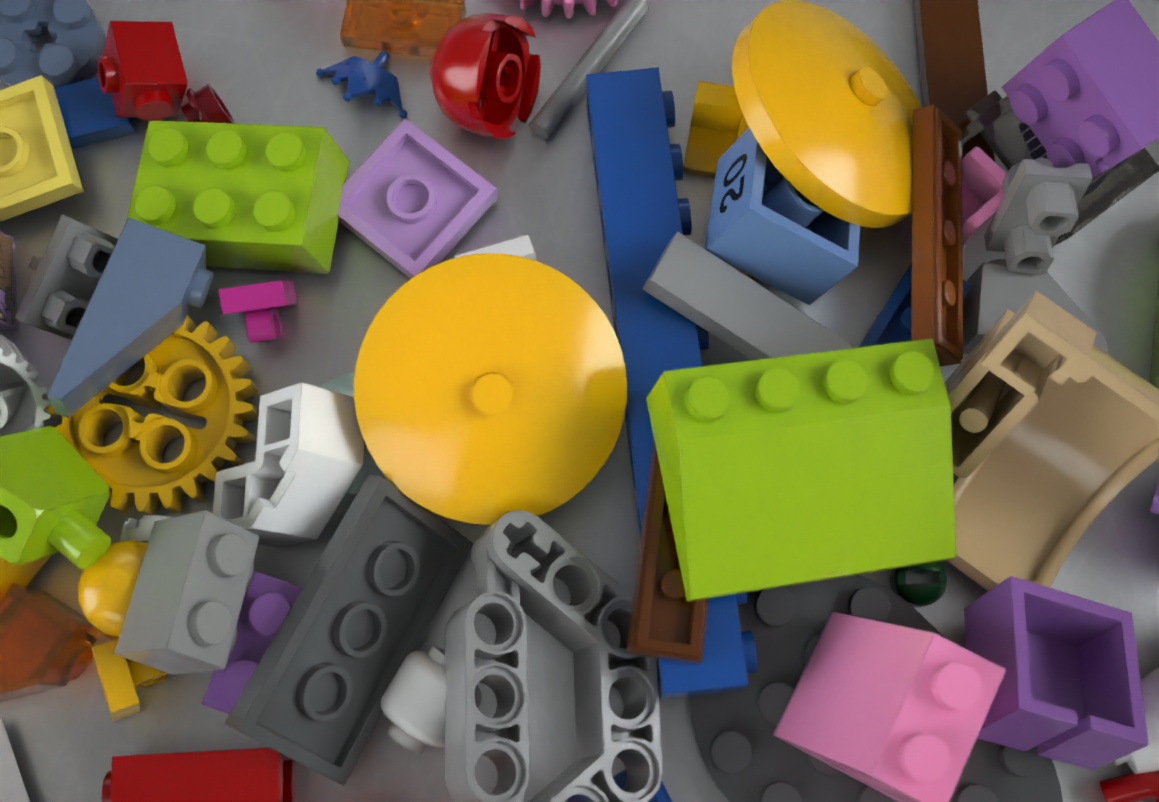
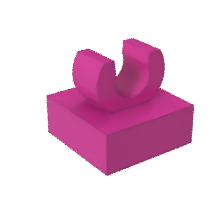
M279 280L218 289L222 314L246 312V330L250 343L282 338L281 321L276 307L298 304L294 280Z

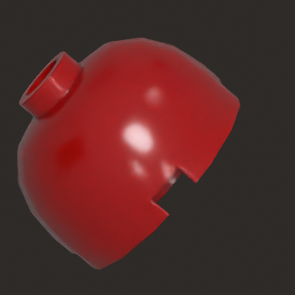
M492 13L472 14L450 26L437 45L429 67L433 93L441 112L462 130L495 139L511 138L516 132L509 129L513 126L516 117L520 121L526 122L532 113L539 90L541 63L540 55L530 54L529 43L526 37L536 38L533 28L522 17Z

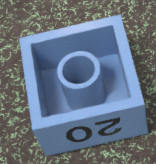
M748 128L717 161L705 249L733 267L808 305H811L858 267L860 226L848 223L829 214L802 195L773 165L758 144L750 128Z

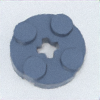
M0 0V80L7 87L40 75L47 79L54 87L75 83L81 78L83 80L91 79L98 72V59L103 55L106 35L86 0ZM51 34L56 38L54 44H44L41 52H36L33 44L39 37Z

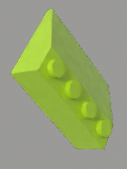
M933 339L669 370L662 373L648 394L646 401L687 602L956 558L951 404Z

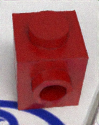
M110 21L103 55L98 59V77L102 93L112 95L117 118L138 117L145 121H157L166 117L178 116L188 82L172 22Z

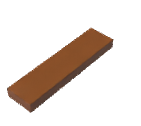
M932 104L913 110L911 341L933 339L940 366L961 364L963 359L962 129Z

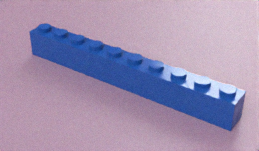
M659 67L586 75L587 115L613 325L626 367L627 403L625 422L640 539L653 443V430L646 398L664 371L702 367L700 351L708 350L709 348L708 331L642 289L669 241L677 231L684 236L691 235L692 231L688 198L678 199L675 181L683 180L682 150L680 143L670 144L668 128L675 127L672 90L662 91ZM747 593L710 598L708 600L701 663L694 665L657 659L660 700L740 692L749 685L747 674L757 673L756 647L752 631L741 632L737 604L747 603Z

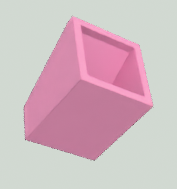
M831 612L773 736L897 802H949L1006 669L932 632Z

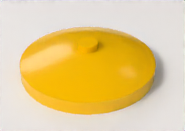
M783 0L768 5L741 31L735 42L732 54V75L736 96L745 120L758 144L789 183L812 203L829 214L848 223L870 228H883L902 221L912 214L913 110L922 107L914 91L886 53L863 31L840 15L817 4L800 0Z
M500 253L465 255L446 260L415 275L403 284L378 311L366 332L356 362L354 377L356 416L362 437L377 466L404 495L427 510L443 517L465 523L492 525L504 514L515 510L528 511L536 516L550 512L566 503L593 480L613 451L621 431L627 403L626 367L619 341L606 315L591 296L569 277L552 267L521 256Z

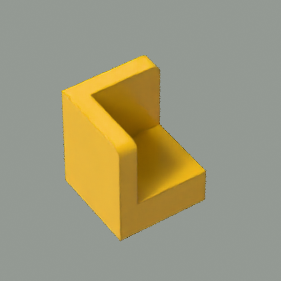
M698 81L683 171L686 174L715 178L718 159L749 128L740 108L734 86Z

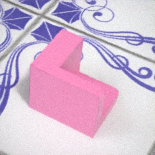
M974 147L962 160L963 248L990 225L1004 197L1002 185L1007 173L979 147Z

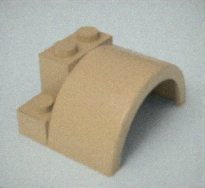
M1036 290L1016 314L1007 309L944 382L951 404L953 473L955 474L953 483L956 558L947 561L988 591L1010 576L1050 588L1064 561L1096 517L1128 483L1159 459V389L1094 345L1096 331Z

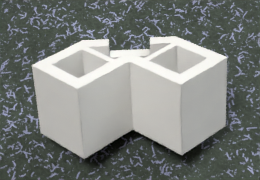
M303 382L260 396L256 459L250 463L216 472L213 514L259 535L258 545L278 548L317 540L363 466L365 441L358 424L354 397Z

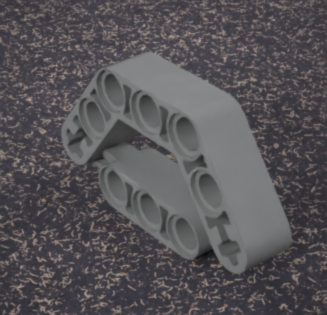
M521 510L508 512L476 537L472 546L471 559L476 570L477 597L456 610L446 626L445 781L447 791L455 802H524V790L528 785L530 772L526 614L573 652L577 760L529 802H565L566 800L569 802H648L659 789L663 776L657 658L626 654L633 595L536 515ZM510 541L515 546L511 551V556L506 552ZM541 565V568L531 575V571ZM554 577L562 580L568 586L571 594L569 605L560 601L553 589ZM476 613L485 615L494 624L496 638L493 645L485 643L475 632L474 618ZM607 619L612 621L619 630V647L615 646L607 636ZM478 683H483L490 687L496 696L497 707L492 718L482 714L475 704L474 693ZM611 686L618 690L623 699L624 708L621 717L616 715L610 707L608 696ZM481 755L492 760L497 768V785L490 794L480 788L475 778L476 762ZM616 756L624 763L627 771L626 784L622 790L616 785L612 777V764Z

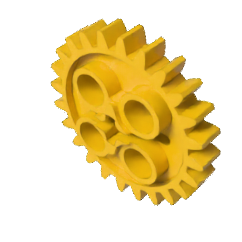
M187 315L181 327L69 418L55 414L52 405L46 407L51 415L62 420V424L54 428L60 432L109 486L110 507L127 513L135 502L138 512L145 515H154L160 499L166 509L177 513L181 510L182 493H187L191 498L203 503L206 501L202 483L208 479L215 483L216 472L221 471L220 468L225 462L234 466L245 463L241 456L234 451L236 443H255L256 437L243 428L242 424L243 421L258 418L259 410L254 405L243 402V400L258 393L259 388L251 379L241 378L251 369L249 363L241 355L232 357L237 347L226 335L216 340L218 332L209 322L204 321L195 329V322ZM145 363L142 377L136 383L125 386V379L129 370L135 365ZM205 378L206 385L202 394L195 400L184 402V391L187 386L194 380ZM105 395H114L153 410H159L163 405L177 416L198 420L206 419L207 424L204 428L197 429L154 413L148 414L144 418L130 407L120 404L102 403V399ZM122 421L123 431L121 436L112 445L105 447L103 441L106 431L114 423ZM184 437V449L180 456L174 461L164 463L163 450L167 443L174 438Z

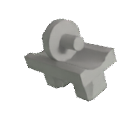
M1037 158L1035 160L1022 159L1021 162L1013 165L1003 180L1002 190L1004 197L984 235L986 251L1005 252L1007 269L1012 273H1046L1054 260L1053 246L1059 236L1072 230L1079 218L1077 205L1093 180L1090 164L1076 163L1067 168H1054L1050 160Z
M62 214L43 257L40 258L33 255L28 267L36 272L14 318L27 325L72 340L118 239Z

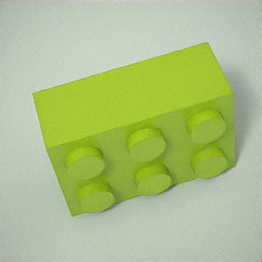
M149 120L127 219L129 217L206 245V266L329 274L339 223L338 208L342 187L347 179L350 161L325 127Z

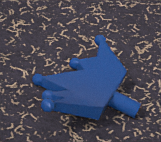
M382 50L373 63L353 56L325 69H317L316 75L318 77L335 75L331 80L334 85L348 81L347 92L343 95L344 101L348 102L354 97L375 94L374 105L380 106L382 103L391 102L399 111V117L403 119L407 117V111L402 109L398 77L383 69L390 59L388 52Z

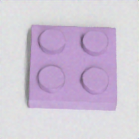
M404 118L343 184L337 215L341 224L411 279L424 270L439 264L498 199V193L495 186Z

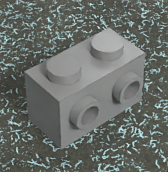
M206 510L155 521L114 654L172 675L225 670L228 656L236 642V626L246 588L254 573L253 561L260 536Z

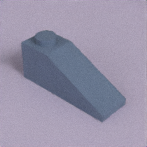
M128 217L47 393L55 414L69 418L181 327L191 305L198 308L203 306L214 274L206 270V245Z

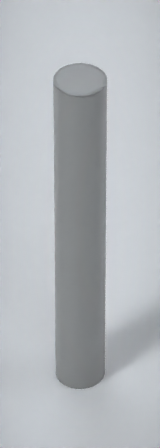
M626 0L529 123L530 128L535 134L543 139L549 138L586 90V75L597 74L602 70L647 12L649 5L646 0Z

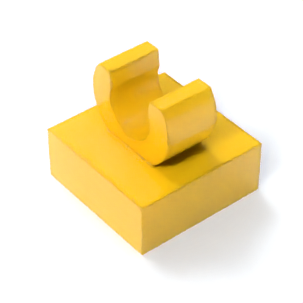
M119 638L91 647L93 660L112 722L139 713L140 703L136 690L167 680L166 675H168V673L115 655Z

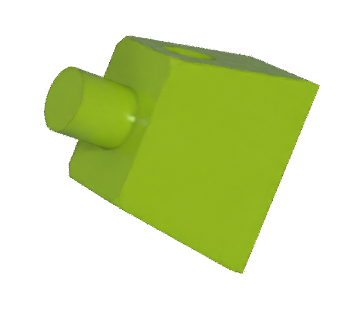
M52 425L0 436V557L9 563L23 565L61 552L79 569H86L94 565L107 552L111 544V538L97 526L98 520L110 497L107 483Z

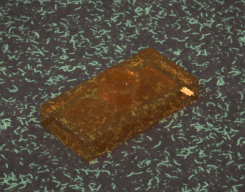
M347 0L339 36L343 47L374 51L384 50L389 53L432 58L437 45L448 28L465 18V1Z

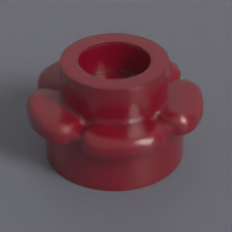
M209 83L197 91H194L192 88L187 90L186 97L189 103L182 106L181 110L188 122L235 123L226 105Z

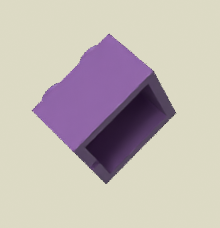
M1129 0L1112 1L1061 35L1002 86V89L1010 99V105L1014 114L1020 121L1031 128L1047 151V158L1052 162L1054 168H1067L1076 163L1090 164L1092 177L1094 178L1159 138V41Z
M1013 576L1008 577L964 608L966 649L1006 669L979 731L978 739L1021 751H1027L1037 746V754L1039 756L1089 770L1097 769L1149 745L1131 612Z

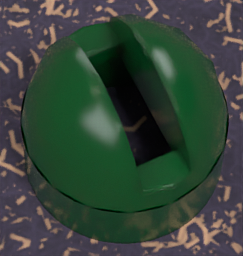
M939 562L896 568L891 571L890 586L894 593L902 597L912 607H924L935 603L942 597L947 586V576L944 567ZM906 573H933L935 584H906Z

